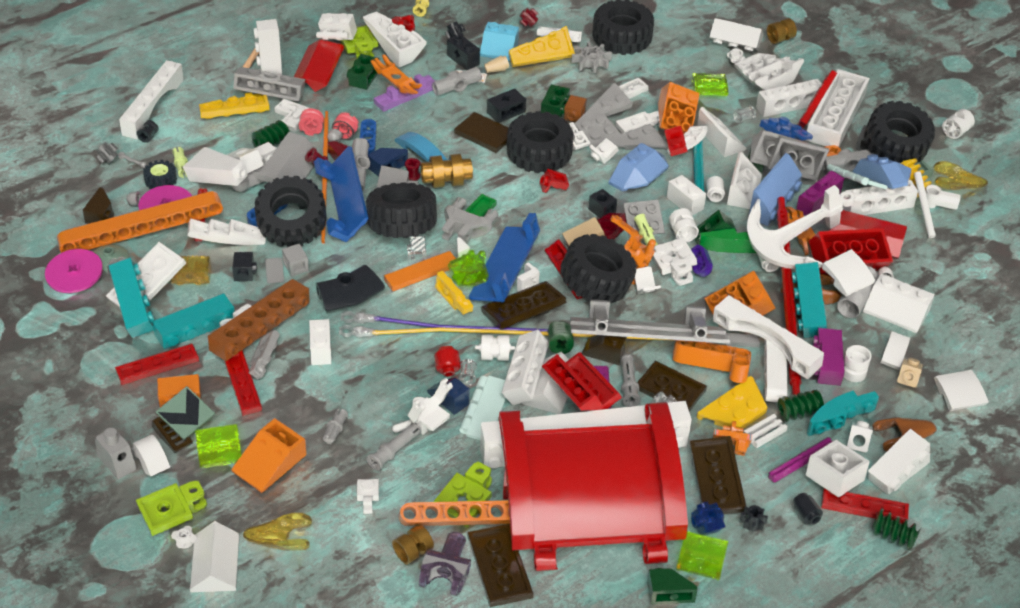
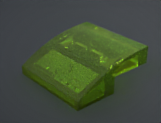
M692 74L693 91L700 93L699 95L728 96V83L725 74Z
M237 424L195 430L200 468L236 463L241 457Z
M687 531L676 570L720 580L728 541Z

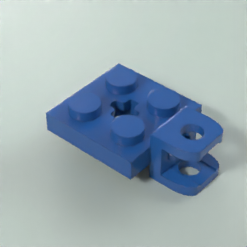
M783 116L761 120L759 125L766 131L801 141L812 140L813 138L811 133L802 129L801 126L789 122V119Z

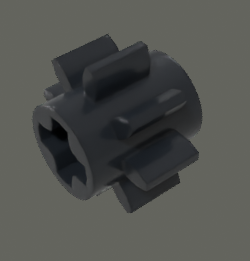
M456 21L446 26L448 31L445 33L449 39L458 34L464 36L463 32L466 30L463 24H458Z
M752 505L749 508L745 506L744 512L740 516V521L744 522L743 528L752 532L759 529L763 530L764 524L767 523L768 516L763 515L765 509L756 505Z

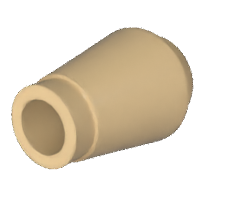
M500 55L485 63L484 68L486 73L506 71L509 68V63L506 56Z

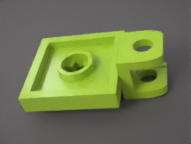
M367 25L357 27L353 40H339L347 54L355 53L357 59L360 54L374 57L372 50L378 47V41Z
M475 462L465 473V477L456 473L433 502H457L458 498L462 496L466 497L467 501H489L492 497V492L488 490L492 484L491 468L481 462ZM472 508L469 510V514L476 518L479 511ZM447 510L449 517H458L456 510Z
M191 481L179 487L175 483L136 500V504L152 536L193 519V513L207 506L204 490L199 481ZM191 489H197L196 492L190 493ZM200 500L198 504H193L194 501ZM162 507H165L166 509L169 508V510L161 512Z

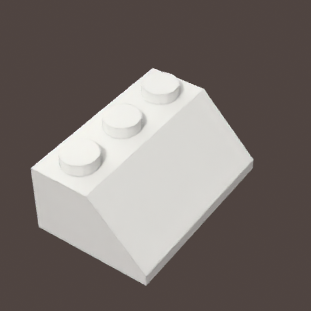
M716 18L710 34L713 43L722 45V42L727 43L732 48L740 46L749 52L758 50L764 36L762 29Z
M880 274L863 312L917 334L930 311L935 294L890 276Z

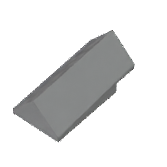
M762 129L752 138L750 162L765 165L768 169L772 170L784 154L787 153L800 170L803 178L817 180L829 149Z

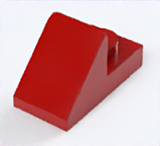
M681 126L664 130L671 156L688 152Z

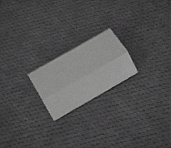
M288 132L258 173V179L272 183L273 179H282L283 176L288 175L289 177L300 176V179L307 178L315 165L305 161V155L314 146L305 136Z

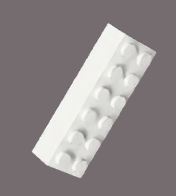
M838 69L835 79L808 124L807 131L813 135L812 140L808 139L805 141L825 147L829 145L840 147L866 95L870 78Z

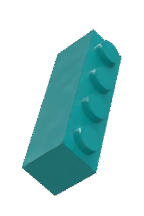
M130 257L108 265L128 333L134 338L153 331L152 321L155 320V317L148 308V306H151L147 294L145 295L143 291L146 290L143 279L139 277L142 274L139 264H134Z
M818 262L795 264V272H792L793 283H797V288H794L795 299H799V303L796 304L797 315H801V319L798 320L799 331H803L804 338L817 335L818 328H827Z
M223 293L152 321L154 335L165 350L220 328L219 322L224 319L234 318V306Z

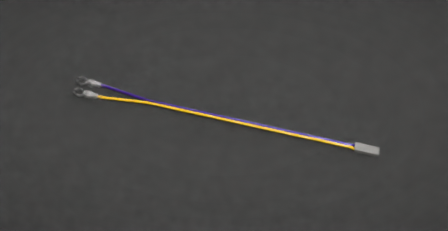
M350 311L344 314L341 313V321L345 323L356 321L358 324L386 321L432 328L378 331L373 328H365L364 326L352 328L349 325H345L342 328L339 327V335L343 337L354 335L357 338L373 337L379 334L437 331L523 335L539 330L542 335L548 336V329L510 327L500 329L499 327L438 325L385 318L365 312L354 314ZM348 315L353 316L352 319H345L344 317ZM345 329L351 330L350 333H344L342 331ZM573 333V337H594V336H597V335H591V334H576V333ZM726 333L730 339V344L725 343L727 346L759 347L760 339L757 335ZM627 337V338H626V339H645V340H667V339H652V338H637V337Z

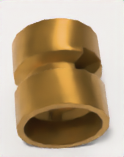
M787 18L780 22L769 24L766 30L768 39L771 43L777 44L794 38L797 34V27L791 18Z
M418 524L408 530L407 534H402L394 539L392 546L397 557L404 564L408 565L419 558V554L423 555L433 549L434 542L427 529Z

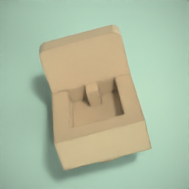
M914 358L904 359L897 382L914 388L917 387L923 364Z

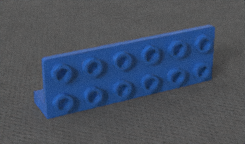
M350 146L332 164L328 160H323L319 157L314 161L316 174L331 181L339 220L331 217L326 222L328 233L344 242L353 237L368 220L353 149Z
M529 213L526 220L523 221L522 227H505L469 294L470 300L505 301L540 232L536 213Z

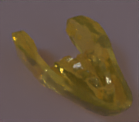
M939 161L934 165L936 172L949 177H937L935 184L939 187L959 190L982 188L988 184L986 179L969 173L954 163Z
M304 513L285 514L270 522L246 529L243 537L251 543L279 550H306L310 545L308 540L288 539L293 529L312 525V519Z

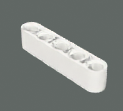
M764 339V399L766 402L778 403L779 398L787 396V358L777 346Z

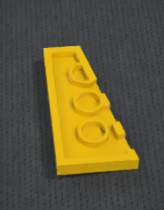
M567 26L556 32L553 31L542 38H536L530 43L527 42L510 49L508 52L512 67L572 58V54H575Z
M252 92L245 93V96L240 98L236 96L229 97L224 102L219 99L199 104L201 118L206 119L217 116L228 117L233 114L244 115L250 112L261 113L270 110L267 95L253 94Z

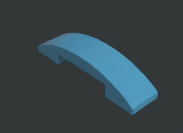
M407 132L395 138V142L402 148H410L426 162H429L430 156L439 155L442 156V160H447L433 143L417 133Z

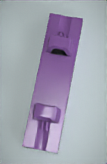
M420 74L415 75L414 81L422 84L419 89H414L418 91V94L401 93L399 88L395 89L393 86L387 87L386 93L374 98V104L383 112L433 91L432 83L435 80L430 75L424 77Z

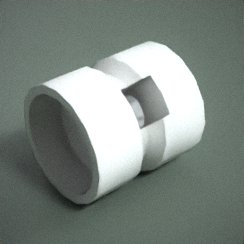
M682 208L671 213L669 222L676 238H684L686 243L693 241L698 236L699 230L691 212L688 209Z
M852 345L847 348L844 357L843 376L846 380L861 382L866 378L872 358L869 349L861 345Z

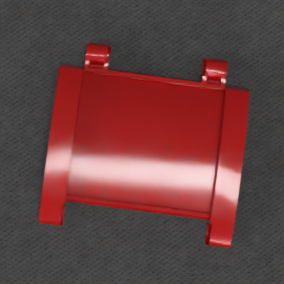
M667 402L645 404L647 424L524 431L519 410L499 411V425L509 503L512 550L534 549L535 571L558 570L556 564V550L558 547L642 542L644 564L667 563L668 549L666 541L686 539L688 519L683 473L676 433Z

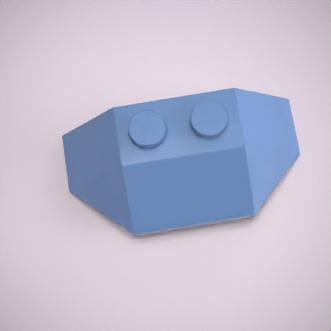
M640 143L620 160L609 180V185L622 192L628 189L647 186L666 171L669 165L663 154Z
M871 154L867 158L860 159L852 172L884 184L887 188L895 189L908 186L911 168L889 160L888 157H878L876 154Z

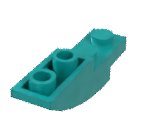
M853 390L835 397L823 405L810 419L807 435L812 436L832 429H839L845 425L846 418H853L856 415L872 412L876 409L879 399L878 394L873 391L857 396Z

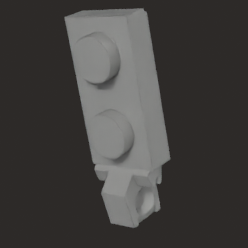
M272 330L261 337L250 361L251 368L249 374L254 376L256 380L262 378L265 374V366L271 360V353L278 344L277 339L280 334L276 330Z

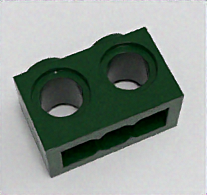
M360 54L358 59L354 61L351 69L347 71L349 86L365 90L369 88L378 75L371 63L377 57Z
M551 84L541 103V113L550 112V114L559 115L561 118L565 113V106L570 97V88Z

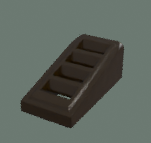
M160 417L152 420V428L174 453L193 444L191 438L187 437L183 443L176 446L175 443L182 440V438L178 436L172 440L171 437L177 435V433L173 431L167 434L172 428L169 426L163 428L167 424Z

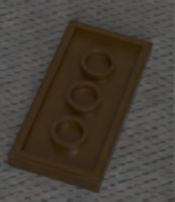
M547 281L507 296L504 302L493 301L481 306V311L497 327L504 329L567 302L563 294Z
M731 436L690 441L689 445L704 517L744 512L746 502Z
M510 524L467 532L469 544L489 606L495 607L532 599L534 594L519 550H512Z

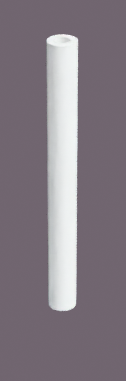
M916 172L914 177L928 237L934 238L936 235L921 172Z

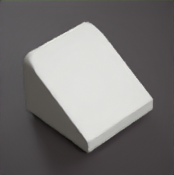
M460 237L457 238L459 266L470 261V247Z

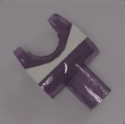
M448 533L441 552L431 549L426 551L420 571V587L426 588L427 584H430L435 578H445L452 584L450 594L455 596L460 594L471 567V559L460 557L466 543V538L461 533Z

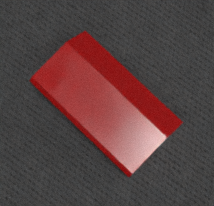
M322 39L308 46L294 77L305 79V83L314 92L326 87L344 46Z
M843 210L841 211L840 224L829 229V231L884 228L893 258L899 259L907 226Z
M578 352L567 362L556 354L542 365V368L581 411L608 409L622 398L620 393L581 352Z

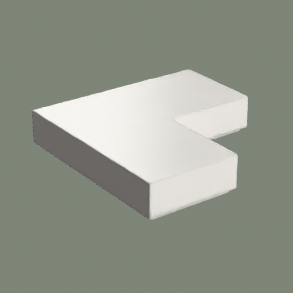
M283 99L275 107V113L285 116L282 121L288 126L290 131L295 132L299 128L302 111L309 109V107Z

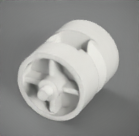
M959 109L943 122L944 133L952 139L959 138L974 126V116L966 109Z
M482 335L481 344L475 345V349L481 351V360L492 361L493 358H497L498 361H509V352L515 350V346L509 344V335H498L497 338H494L493 335Z

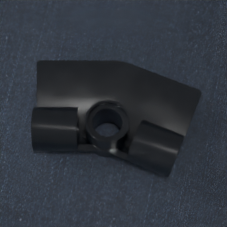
M362 265L350 273H340L335 279L316 283L319 299L323 301L325 311L358 305L385 289L384 283L367 265Z

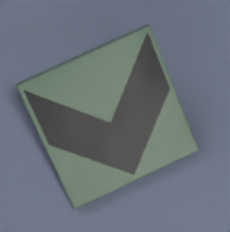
M187 386L155 412L183 440L215 415Z

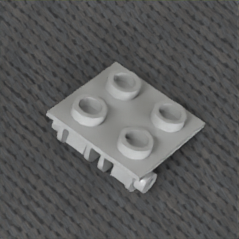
M659 200L623 203V213H625L628 225L639 232L634 218L639 214H645L649 226L654 231L653 235L665 233Z

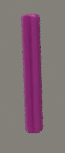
M829 437L823 439L769 471L768 478L773 483L781 480L809 463V458L812 454L833 441Z

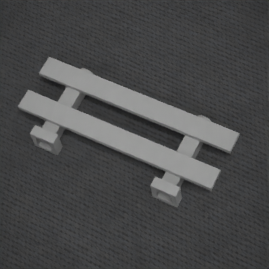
M590 299L589 318L570 317L571 333L730 344L725 328L706 325V307L686 306L684 324L610 320V301Z

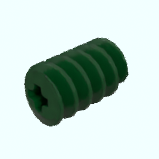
M278 120L252 133L253 146L256 148L267 142L273 146L274 143L278 145L290 130L283 121Z
M554 321L549 325L548 339L551 352L569 353L574 346L571 326L564 321Z
M817 389L811 392L798 393L797 395L793 394L789 397L783 396L778 399V409L785 422L789 421V416L792 420H796L797 415L802 419L804 418V413L807 417H811L812 413L815 414L824 405L823 397Z
M881 508L872 526V529L874 528V535L878 536L883 532V539H887L891 535V543L899 539L900 547L907 543V550H911L915 545L921 528L917 531L916 523L908 527L907 519L901 524L900 516L892 520L891 512L883 516V509Z

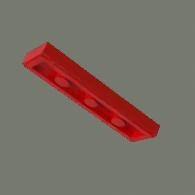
M834 70L830 71L797 123L802 129L810 120L835 79L837 72Z
M189 344L117 366L115 370L121 385H125L199 362V356L193 344Z
M241 350L227 361L224 360L241 414L245 416L261 412L262 406L251 374H249L245 356Z
M824 488L822 509L876 519L878 512L882 508L883 516L891 512L892 520L897 516H900L901 524L905 519L908 520V503L850 492L837 497Z

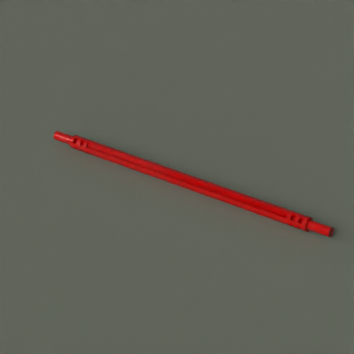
M784 197L777 199L778 229L789 224ZM789 241L784 246V250L791 255ZM781 267L786 329L797 336L792 269ZM789 364V384L792 386V395H797L800 393L801 375L793 371Z

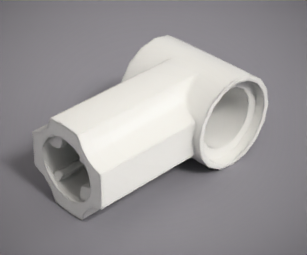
M928 185L925 192L929 208H935L936 206L954 210L958 208L959 194L942 191L936 185Z

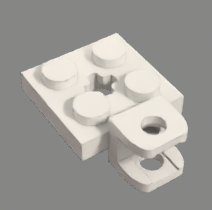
M684 238L675 239L654 247L655 253L652 259L662 275L671 273L674 282L679 286L693 282V275L690 271H692V266L697 265V259Z

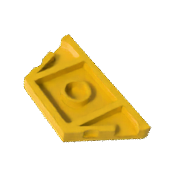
M750 376L745 383H739L698 411L696 418L699 420H703V418L713 420L715 425L721 427L723 425L731 426L733 420L736 421V427L746 428L766 414L768 407L754 378Z

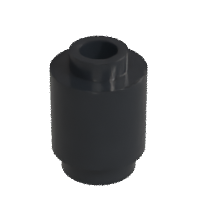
M800 493L794 498V509L805 524L814 525L821 520L823 511L811 495Z

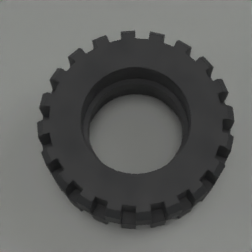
M608 1L607 4H602L594 13L593 39L598 46L604 44V50L607 52L611 51L613 54L631 55L635 54V52L639 53L643 49L645 50L652 42L654 16L643 4H638L636 1Z
M889 101L887 104L879 105L871 114L864 132L865 143L869 146L870 152L878 155V157H888L889 160L898 163L915 158L918 160L917 162H920L927 155L935 138V126L932 119L928 118V114L925 111H921L920 107H915L909 102ZM891 130L900 131L908 137L899 136Z
M536 111L535 113L528 112L526 115L522 114L512 121L508 127V157L517 167L524 168L528 172L545 173L547 169L556 171L559 167L565 166L571 159L574 136L572 127L564 118H560L556 114L552 115L550 112L541 113V111Z
M288 175L283 176L282 179L275 178L272 183L268 182L264 185L265 189H260L258 197L255 199V216L258 229H260L263 237H267L269 242H276V245L283 247V245L290 247L297 244L304 246L303 243L307 242L309 244L313 241V237L317 238L321 234L327 219L326 205L323 193L315 183L312 182L310 184L309 179H300V176L289 177ZM289 203L300 204L308 209L304 215L294 220H284L274 215L279 207Z
M406 182L382 185L380 188L377 187L374 191H371L366 198L367 222L370 229L378 235L382 234L384 237L390 236L393 238L415 237L430 231L437 222L436 195L429 187Z
M586 234L577 237L571 242L561 263L560 271L564 283L568 284V288L576 292L577 296L583 297L589 302L590 299L608 300L610 303H614L626 295L636 275V265L629 250L626 251L622 244L616 243V240L608 239L604 235L597 236V234H591L589 236Z

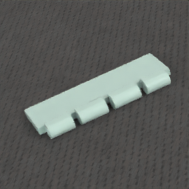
M832 164L827 166L828 171L832 170L858 183L887 189V186L838 166Z
M480 376L465 418L459 429L461 433L466 434V437L480 440L481 423L498 421L499 411H502L506 400L502 394L505 380L492 376Z

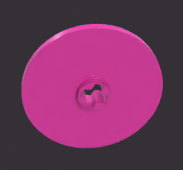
M159 186L147 191L141 197L138 207L139 210L191 197L192 195L189 191L179 186Z
M68 250L58 254L48 263L45 269V279L47 284L55 291L61 293L80 292L90 288L99 280L103 272L102 261L97 254L89 250Z

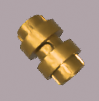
M461 154L449 155V160H442L441 155L430 156L429 162L421 163L422 183H432L433 188L444 187L445 182L451 181L452 186H463L464 180L473 179L471 158L462 159Z

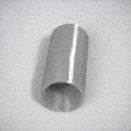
M867 266L875 279L873 284L848 296L842 294L837 309L845 317H858L865 306L873 286L879 278L878 273L872 267Z

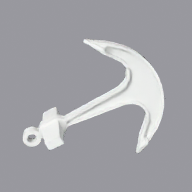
M834 185L825 190L824 203L821 209L777 230H767L760 225V199H757L751 209L747 222L750 244L757 254L774 265L795 269V264L818 262L820 268L823 265L822 262L810 257L790 255L784 250V246L824 217L826 226L829 229L840 224L843 206L849 207L854 204V194L850 191L839 194V189Z

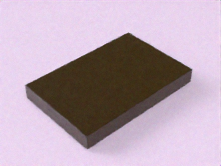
M473 112L454 129L455 134L495 153L507 144L508 127L476 112Z
M656 360L637 382L640 392L660 402H667L668 400L670 402L686 401L689 412L707 390V385Z

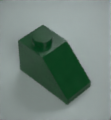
M717 210L697 226L699 233L695 238L696 244L699 242L700 233L735 228L732 219L722 211Z
M672 568L649 569L647 585L651 605L695 603L698 589L694 583Z

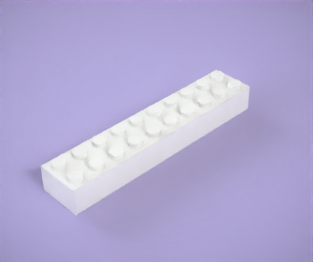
M686 401L670 402L668 406L673 420L678 448L687 447L692 419ZM645 405L520 418L523 421L524 431L647 424ZM499 421L481 423L480 452L483 464L490 468L505 467Z

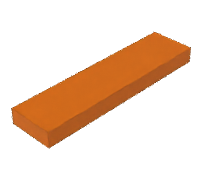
M451 251L386 274L384 275V281L392 291H396L437 275V272H446L459 267V261Z

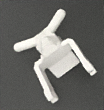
M444 378L440 381L438 389L431 398L415 397L408 414L410 420L394 425L392 431L395 433L401 432L411 423H415L418 425L420 433L424 435L426 432L434 431L450 418V414L439 405L444 401L449 390L452 389V383L447 385L448 379Z

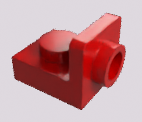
M547 169L540 178V185L544 193H547L551 186L567 190L569 187L566 174Z

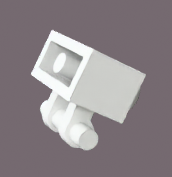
M346 13L322 14L318 22L320 32H317L316 36L323 40H353L357 31L354 15Z

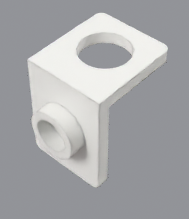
M651 267L636 269L634 279L638 294L655 292L661 289V285L655 286Z
M857 420V423L852 422L847 447L866 453L873 427L864 421ZM863 435L866 440L863 446H856L853 443L854 436Z

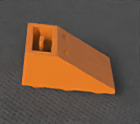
M672 82L665 85L661 89L658 101L659 127L666 130L681 126L685 134L694 125L700 93Z
M755 271L748 273L704 298L713 315L714 308L728 295L739 300L747 307L754 309L762 316L776 309Z
M274 418L257 433L231 471L263 493L306 456L305 438Z

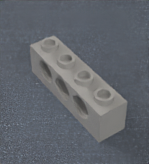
M239 67L234 75L233 89L298 102L304 95L305 79L245 67Z

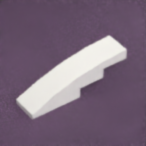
M190 219L188 223L187 236L205 241L236 245H264L266 242V237H263L258 227L233 219L230 220L229 224L213 219L210 220L209 224Z

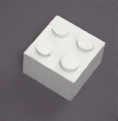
M835 440L810 456L806 476L832 494L840 497L865 480L870 461L838 440Z

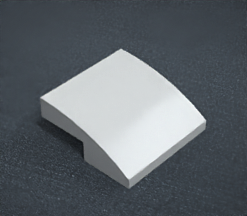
M852 249L823 263L822 269L834 279L833 285L845 296L855 293L875 282L866 264Z
M972 370L934 377L940 396L944 395L949 411L983 406L988 403L984 389Z

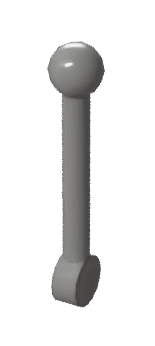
M124 152L118 153L120 159L125 158L145 169L146 162H140L126 156Z

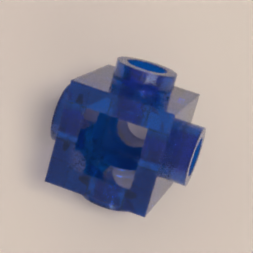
M708 502L698 504L696 505L697 509L691 513V523L697 529L700 538L719 532L726 527L723 521V511L721 508H718L717 503L709 505Z

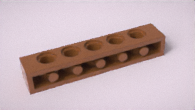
M291 279L208 335L209 351L225 361L235 356L238 352L310 303L309 288Z

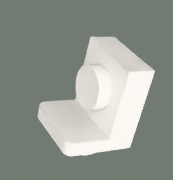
M607 138L596 148L592 144L589 146L592 158L595 161H601L603 164L608 162L619 151L618 147Z
M529 262L525 264L524 273L517 277L518 292L539 284L540 272Z

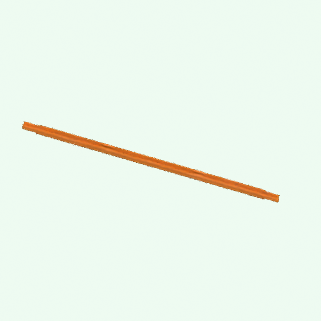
M325 111L323 156L328 157L327 136L329 119L328 111ZM323 177L322 193L326 205L327 178ZM325 221V227H324V229L321 231V235H322L321 240H322V243H325L326 221Z

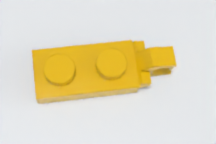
M444 271L437 272L435 288L454 310L458 309L463 315L472 312L473 304L469 299H465L461 289L453 283L452 279Z

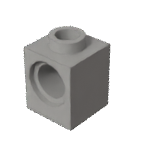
M300 244L282 249L283 263L291 277L309 271L308 257Z

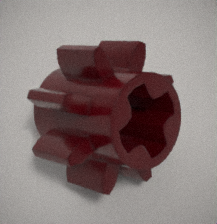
M528 8L524 9L519 15L521 18L519 22L524 27L527 25L532 27L538 21L536 17L538 12L534 8L530 10Z

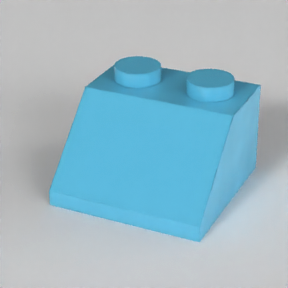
M488 22L483 34L480 56L495 59L501 55L506 56L507 60L510 61L508 52L518 45L519 27Z

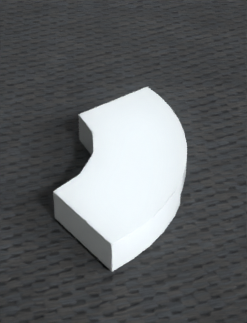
M692 126L684 134L687 150L701 142L707 134V126Z

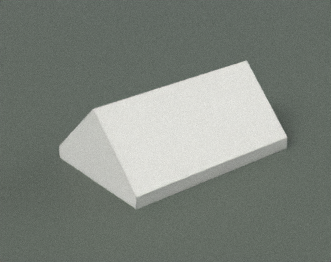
M704 107L700 108L697 126H707L708 131L705 137L724 157L747 149L719 118Z
M739 152L737 156L727 205L750 209L753 191L760 184L762 174L742 152Z
M562 352L557 353L565 362L569 360ZM555 355L545 358L543 364H545ZM542 368L533 400L523 402L522 404L561 414L568 396Z
M214 521L195 534L197 540L194 542L190 592L236 591L239 533Z

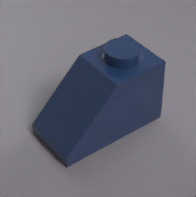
M379 148L368 154L370 160V167L368 169L378 177L381 166L400 169L405 166V162L408 159V150Z
M456 377L450 378L446 382L447 385L452 383L453 387L441 403L454 415L469 405L470 388ZM440 382L429 388L427 393L433 396Z

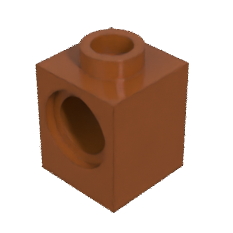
M570 95L565 106L564 119L576 123L586 112L587 98Z

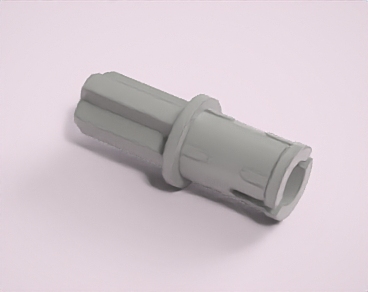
M337 409L332 420L327 423L328 428L323 436V441L327 442V444H332L338 433L342 432L343 424L348 417L346 410L341 409L340 411V409Z

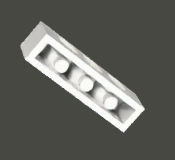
M818 79L759 91L756 108L763 117L807 108L822 83Z
M908 180V186L895 189L869 186L845 190L854 194L855 202L852 206H843V209L861 215H870L912 208L915 205L918 190L911 180Z
M539 330L520 335L502 390L504 397L513 406L533 400L549 344Z

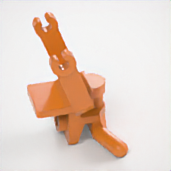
M612 215L610 220L631 235L624 247L626 251L629 250L631 257L634 258L637 265L636 269L647 267L655 253L656 241L651 239L647 246L642 244L643 236L639 235L637 230L624 222L618 215Z

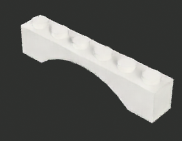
M165 61L119 119L122 136L138 139L136 132L142 129L144 123L149 120L159 98L168 90L177 89L183 82L182 64Z
M728 295L714 308L713 321L728 331L748 332L770 341L786 356L791 369L804 378L809 379L822 366L824 352L757 313L754 309L742 304L739 300Z

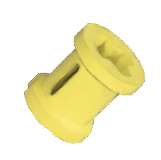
M416 0L413 13L418 17H423L429 7V0Z

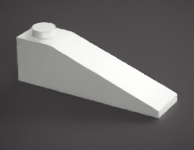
M378 12L363 16V20L389 59L398 67L412 63L427 43L417 32H410L405 29V26L394 24L392 19Z

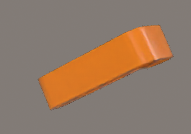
M675 340L672 359L682 364L730 372L729 378L731 381L745 383L749 373L751 352L743 348L710 342Z

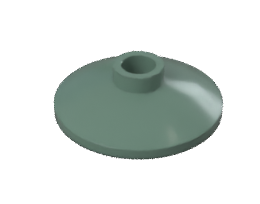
M116 244L101 246L94 251L101 259L103 271L106 272L110 271L108 265L129 258L128 251Z

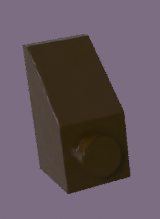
M99 187L83 208L85 224L114 217L111 202L102 187Z
M594 336L587 340L582 354L620 365L621 357L625 353L627 337Z

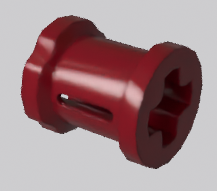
M313 147L306 153L305 161L314 164L318 157L323 160H328V157L322 156Z
M409 158L405 162L410 181H418L421 177L419 172L421 162L415 158Z

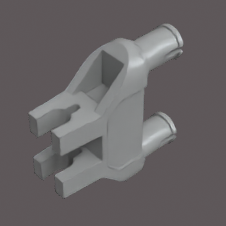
M457 197L452 205H448L444 209L446 223L442 227V231L445 232L442 235V239L449 241L457 233L458 237L467 244L473 238L484 236L492 229V223L498 217V212L495 209H489L484 217L474 215L462 210L467 204L466 200Z

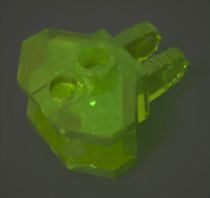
M469 250L467 254H463L461 257L449 262L448 269L454 273L451 278L458 286H477L487 282L489 275L485 265V251L480 250L475 255L474 250Z

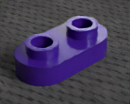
M696 245L691 251L697 259V265L692 266V268L700 277H706L711 273L713 264L707 249L701 245Z

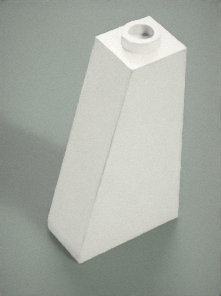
M207 147L202 148L183 166L189 182L238 186L248 176L241 160Z

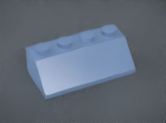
M784 154L753 191L750 212L757 199H760V223L766 226L777 218V199L784 197L786 207L787 202L791 201L795 192H799L802 187V174L789 154Z

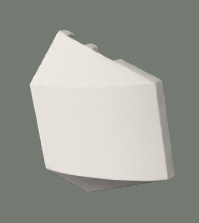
M757 53L734 63V67L746 80L764 91L792 83L803 65L804 59L799 58L795 61L790 60V57L787 56L779 59L776 58V55Z

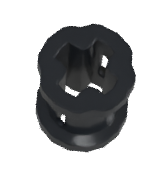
M147 120L144 123V127L136 132L138 139L148 143L152 139V135L159 130L158 125L154 121Z

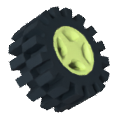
M154 160V163L149 162V166L146 165L145 169L143 168L145 185L150 190L155 187L177 183L176 168L172 162L169 164L167 160L165 162L164 160H160V162Z

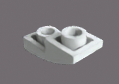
M573 122L569 123L574 133L573 149L577 150L589 146L590 141L584 132L578 131Z
M892 331L880 363L899 370L910 338Z

